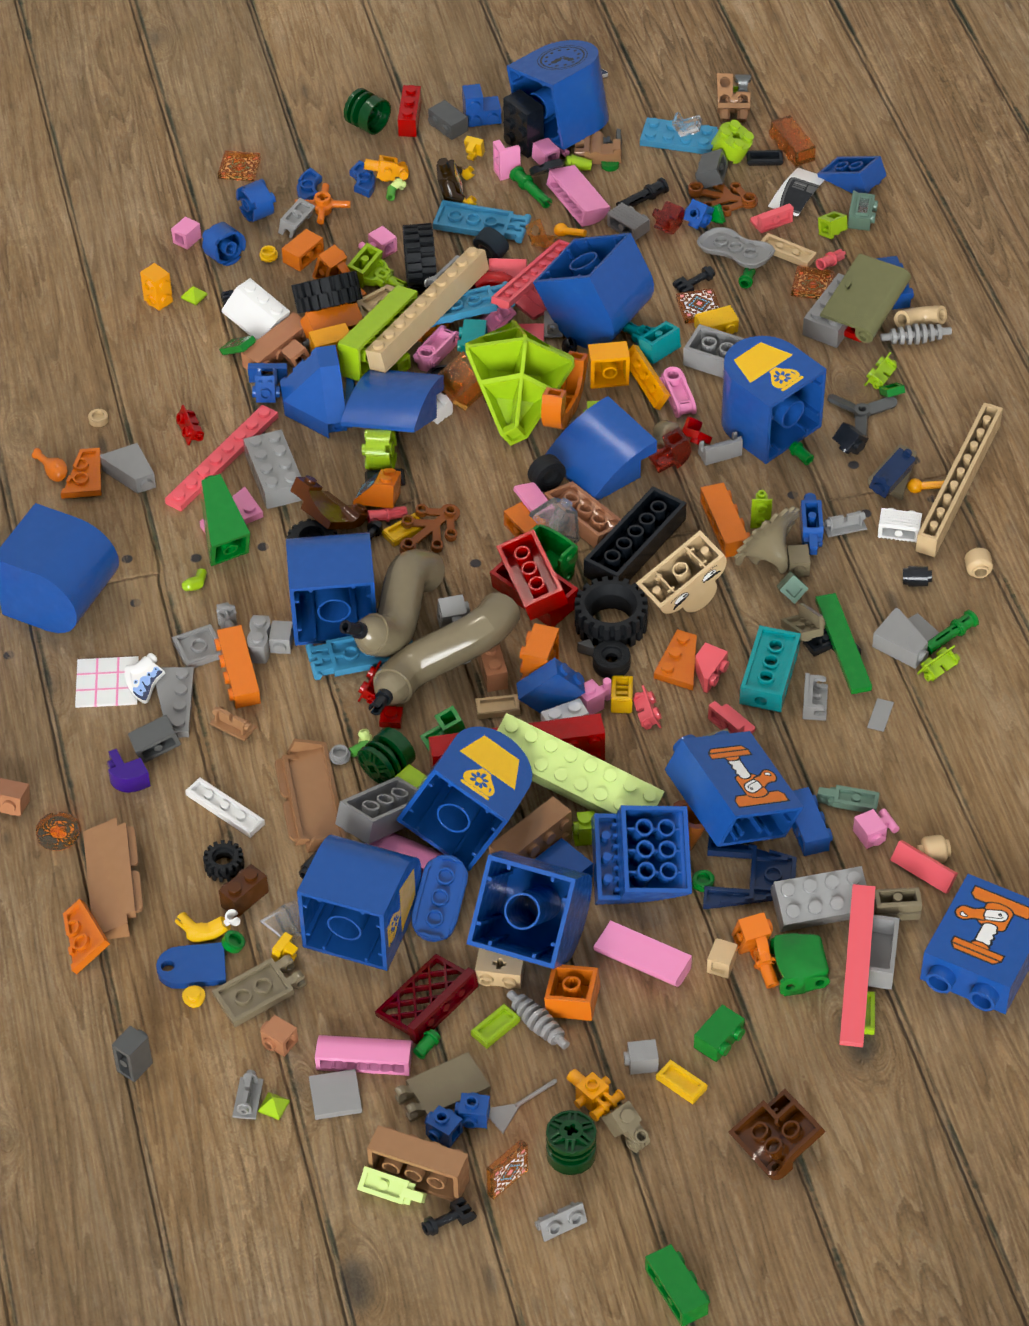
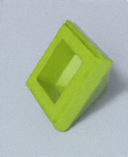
M192 286L181 296V299L197 305L208 294Z
M268 1092L258 1112L280 1120L290 1100Z

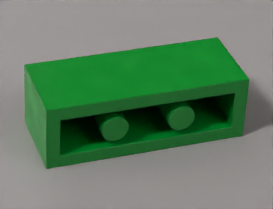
M670 1244L645 1256L646 1272L681 1326H685L708 1315L709 1296L704 1289L701 1290L699 1288L695 1274L692 1270L688 1271L685 1266V1260L679 1251L676 1252Z

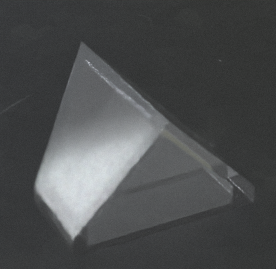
M298 900L282 905L261 919L260 922L279 937L284 932H287L293 936L292 941L301 936Z

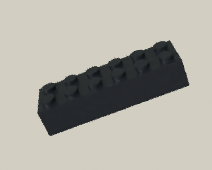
M652 486L584 558V577L590 580L597 578L598 582L602 581V577L608 576V580H613V576L619 577V581L622 582L624 578L631 580L686 520L687 503Z

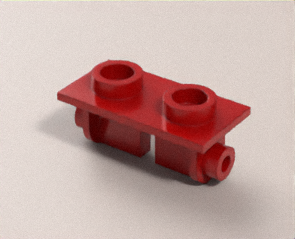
M182 405L180 412L176 416V422L179 424L182 436L185 438L187 445H190L191 440L202 441L204 432L201 426L198 425L199 422L195 412L186 410L185 406Z
M379 661L376 667L371 666L366 675L369 678L368 682L363 681L358 690L361 693L358 702H360L362 697L369 704L374 701L373 678L380 669L379 666L382 661Z

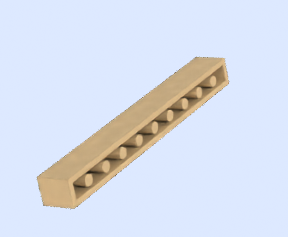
M469 247L365 350L370 370L386 373L489 270L484 249Z
M983 403L918 532L916 552L932 557L936 556L1001 425L1003 408Z

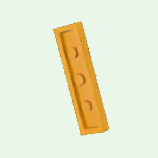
M633 344L628 350L630 371L652 406L660 410L671 395L640 347Z

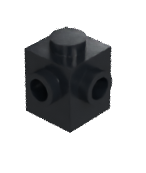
M845 422L841 424L832 437L833 440L840 444V450L846 454L851 452L856 455L865 448L866 442L869 439L854 426Z

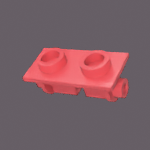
M642 685L643 692H637L633 697L640 724L646 730L651 729L655 724L662 728L659 721L662 718L661 713L654 706V703L657 702L652 691L648 692L645 686Z

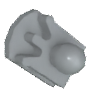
M229 602L217 604L216 612L220 628L237 626L235 605H231Z

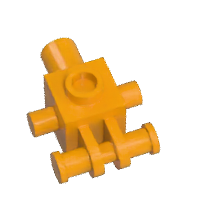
M379 155L378 161L365 158L364 169L376 171V176L381 181H394L395 177H400L402 180L408 179L409 169L404 161L398 163L396 157Z
M577 1069L570 1071L567 1076V1080L576 1087L575 1106L579 1109L585 1106L590 1111V1117L596 1122L602 1115L609 1113L610 1109L616 1108L619 1101L625 1099L624 1093L619 1089L612 1096L609 1095V1084H611V1081L607 1076L601 1079L594 1072H591L585 1077Z

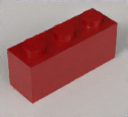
M403 85L398 114L399 136L417 137L422 104L421 86Z

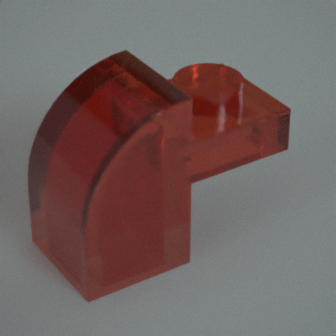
M668 201L665 202L662 210L655 208L652 216L656 219L654 228L671 235L674 234L684 220V208Z
M680 427L662 436L665 447L648 456L649 461L658 473L673 465L678 469L688 460L691 454L689 440Z

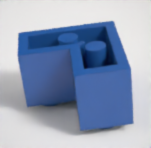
M480 84L462 86L463 114L468 117V127L502 123L501 106L498 96L483 97Z

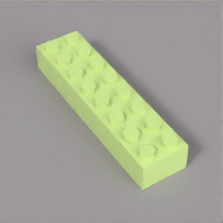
M508 713L505 714L497 730L512 739L523 750L532 769L533 782L595 813L616 814L621 805L658 806L662 800L665 791Z

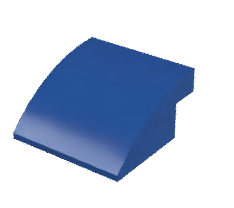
M369 370L360 378L353 389L341 419V426L415 433L437 418V394L444 391V375L388 370L384 373Z
M607 396L577 417L555 440L546 454L555 455L565 466V478L570 482L576 483L598 501L641 478V460L657 452V440Z
M621 805L616 814L594 813L591 818L595 905L642 903L692 894L687 806Z

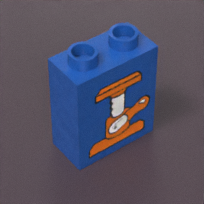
M720 731L712 736L695 737L690 734L680 738L673 746L674 754L667 764L665 771L717 847L786 837L804 806L750 731L737 733Z
M967 874L924 951L920 979L926 981L927 985L936 992H952L969 999L974 1007L982 1011L996 1010L1006 1015L1029 971V898Z

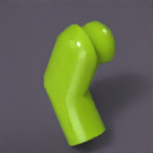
M203 568L198 569L196 576L187 578L182 582L183 590L188 592L201 589L204 586L207 571Z

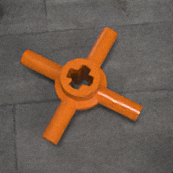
M328 183L322 184L321 191L314 195L313 200H305L315 206L314 210L317 214V224L319 225L324 224L325 216L332 212V208H351V201L333 200L331 198V195L328 193Z

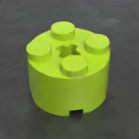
M737 120L725 122L720 126L711 142V145H713L712 151L723 149L727 161H734L733 164L740 163L750 149L754 135Z
M381 429L365 430L364 438L366 443L362 444V455L366 456L365 469H394L397 462L395 431Z

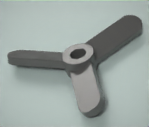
M829 394L827 398L829 402L854 413L855 428L866 437L869 416L895 408L897 405V399L893 396L868 404L859 403L857 405L834 394Z

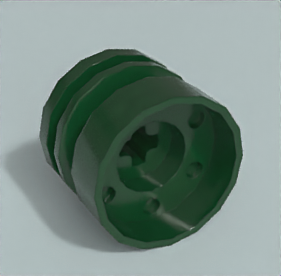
M364 88L355 90L349 96L344 107L345 121L371 135L378 134L386 126L391 114L389 101Z
M385 727L374 736L372 741L366 743L358 751L357 758L364 772L372 780L381 784L395 778L407 765H411L415 761L416 755L413 746L402 733L394 728Z
M563 1111L553 1116L547 1124L546 1156L548 1163L554 1170L566 1175H577L590 1169L595 1162L597 1130L594 1122L588 1115L580 1111Z

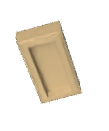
M518 694L475 698L478 719L504 717L506 713L512 716L521 715Z

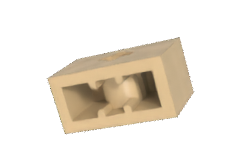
M479 948L475 967L478 984L483 986H500L507 989H521L525 968L524 960Z

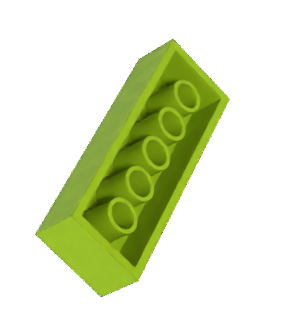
M397 285L338 342L337 350L341 376L359 381L370 370L365 350L418 298L416 290Z

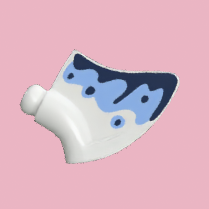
M153 653L144 656L136 664L125 666L127 686L133 696L144 704L148 703L155 684L165 675V671L155 664L157 657Z

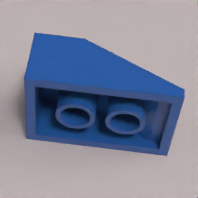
M881 156L837 157L817 173L819 178L853 193V190L858 193H869L870 189L880 184L881 180L887 176Z

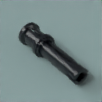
M661 177L657 182L645 185L643 190L617 202L616 206L622 202L627 206L634 207L648 199L654 200L656 196L669 192L668 184Z

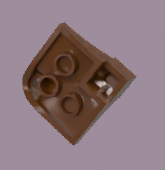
M311 476L296 477L290 491L304 501L301 509L327 529H353L361 526L366 521L368 512L365 506L358 503L346 505L329 491H322L323 487Z
M784 1089L768 1104L763 1100L728 1133L770 1179L780 1180L793 1169V1163L796 1158L826 1131Z

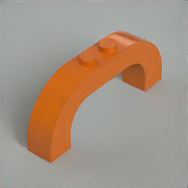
M574 351L568 352V354L574 357L575 366L560 389L547 387L544 391L541 406L543 426L563 430L568 426L582 396L587 372L588 354Z

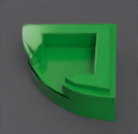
M721 204L711 206L715 208L711 221L719 224L726 222Z

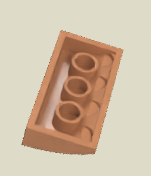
M573 481L544 493L545 497L554 507L552 515L593 548L621 520Z

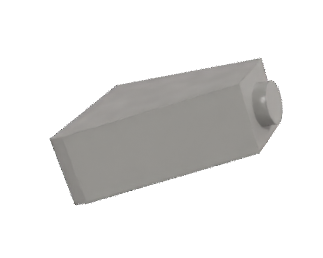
M138 443L100 455L103 472L137 494L156 488L154 472Z
M895 608L874 632L873 648L915 669L929 655L927 651L928 641L898 608Z

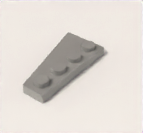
M160 667L165 671V675L158 680L155 686L163 716H168L178 737H189L194 667Z

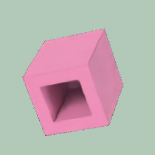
M184 217L171 228L173 243L187 250L201 238L200 223L190 218Z

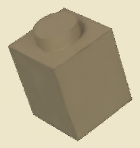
M808 544L787 545L788 573L791 571L797 577H808L811 564Z

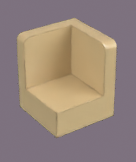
M718 938L715 939L707 959V973L729 979L737 959L738 944Z

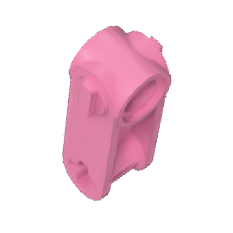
M444 325L439 326L418 347L413 355L417 367L421 371L428 372L431 368L437 366L457 345V341L460 340L459 331H451Z
M678 367L666 368L659 378L671 395L668 401L675 417L680 418L681 415L689 413L692 415L696 414V403L684 373Z

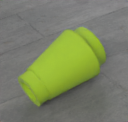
M571 154L570 156L566 155L565 165H575L579 171H591L592 160Z

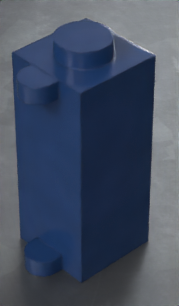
M899 448L874 475L869 488L876 494L886 498L911 471L916 461V458L912 456V451Z

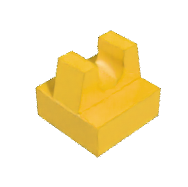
M466 136L464 144L466 153H468L467 159L474 161L477 156L483 157L485 153L484 140Z
M284 932L272 948L271 958L275 962L288 954L293 961L297 957L295 953L298 951V947L292 944L293 936L287 932Z

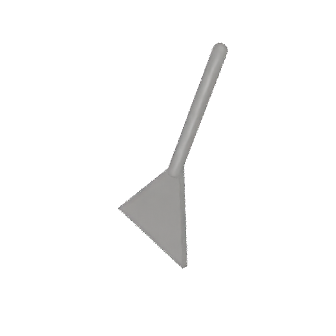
M557 1079L548 1082L516 1104L490 1108L489 1119L504 1134L519 1107L556 1084Z

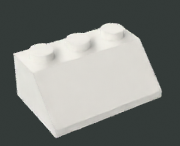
M251 278L236 287L222 308V313L247 334L253 335L256 341L290 315V311Z

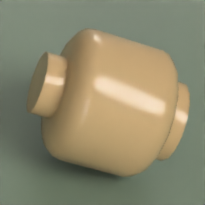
M974 548L966 553L964 559L967 573L970 576L984 578L992 572V558L987 549Z
M943 835L925 836L921 840V845H917L918 850L940 863H945L948 857H951L950 842Z

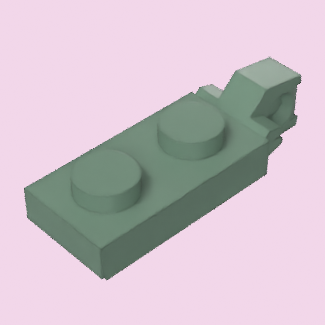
M841 785L830 787V789L819 787L817 801L835 808L863 813L874 809L876 812L880 793Z

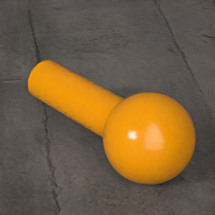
M558 223L554 227V234L557 236L573 235L586 237L587 230L569 228L564 223Z
M913 478L908 482L907 489L912 493H919L922 490L941 489L944 481L922 482L920 479Z

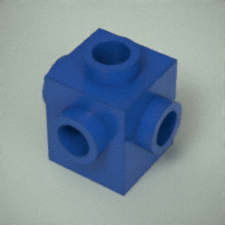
M692 198L690 205L685 209L683 219L689 221L688 225L697 230L699 226L706 229L712 220V213L715 208Z
M475 1092L461 1093L460 1102L456 1101L454 1112L463 1119L464 1127L487 1129L490 1114L489 1095H480Z
M438 1105L434 1112L431 1111L425 1118L424 1123L428 1138L448 1148L454 1144L463 1132V1119L457 1116L451 1109H445Z

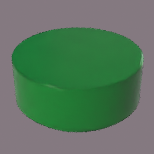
M601 161V167L605 171L612 172L619 168V162Z
M699 870L693 874L692 886L695 890L704 892L705 886L714 887L715 877L710 871Z
M230 930L225 933L221 943L226 951L236 954L245 946V938L241 933Z

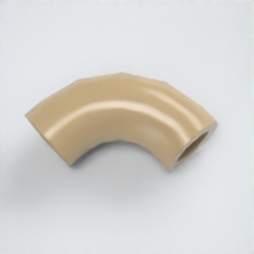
M942 305L904 309L895 314L894 322L897 327L902 326L903 329H905L906 325L912 327L916 323L919 326L921 323L926 325L944 324L947 319V310Z

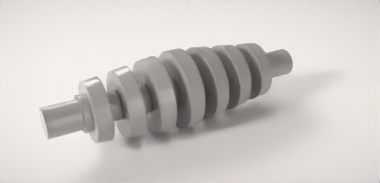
M916 323L912 325V328L910 325H906L905 329L902 326L898 327L897 332L895 328H892L889 333L880 334L881 341H891V344H897L898 340L899 344L904 345L906 340L907 345H912V341H914L915 345H919L920 338L922 344L927 343L928 339L929 342L934 341L935 336L937 340H941L943 335L952 334V328H943L941 324H936L935 328L933 324H928L926 327V324L922 323L919 328V325Z
M510 990L507 993V997L512 1001V1009L522 1018V1021L531 1031H534L535 1034L551 1045L558 1044L563 1050L569 1047L570 1042L564 1038L565 1031L554 1021L552 1015L545 1008H542L541 1005L535 1003L525 994L518 995L514 990Z

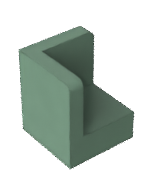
M791 571L777 585V588L794 604L809 589Z

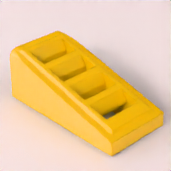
M612 676L611 712L632 713L633 676Z

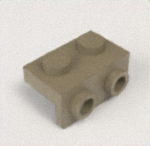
M800 603L799 615L781 619V627L786 631L801 633L800 641H810L812 638L824 636L825 620L821 614L806 604Z

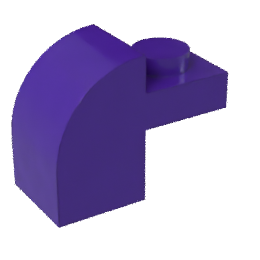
M117 749L108 751L110 758L107 761L111 785L115 789L131 793L151 786L149 772L141 758L124 763Z

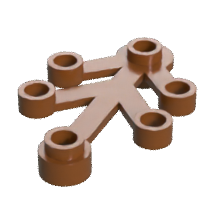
M691 182L688 185V193L692 198H699L700 196L716 198V200L704 202L708 206L735 202L730 205L721 206L724 217L731 216L732 211L739 208L751 209L758 205L756 194L745 192L739 182H732L730 190L725 186L724 182L723 184L712 186L714 190H720V192L703 189V185L700 182Z
M418 504L416 506L415 514L418 517L438 516L435 520L414 519L411 515H404L402 517L401 525L404 528L422 527L423 529L412 538H405L401 541L400 553L416 549V545L431 533V550L435 553L441 552L443 550V541L441 540L440 526L445 522L447 526L445 539L453 542L457 538L454 522L459 518L460 510L453 504H446L441 508H428L425 504Z

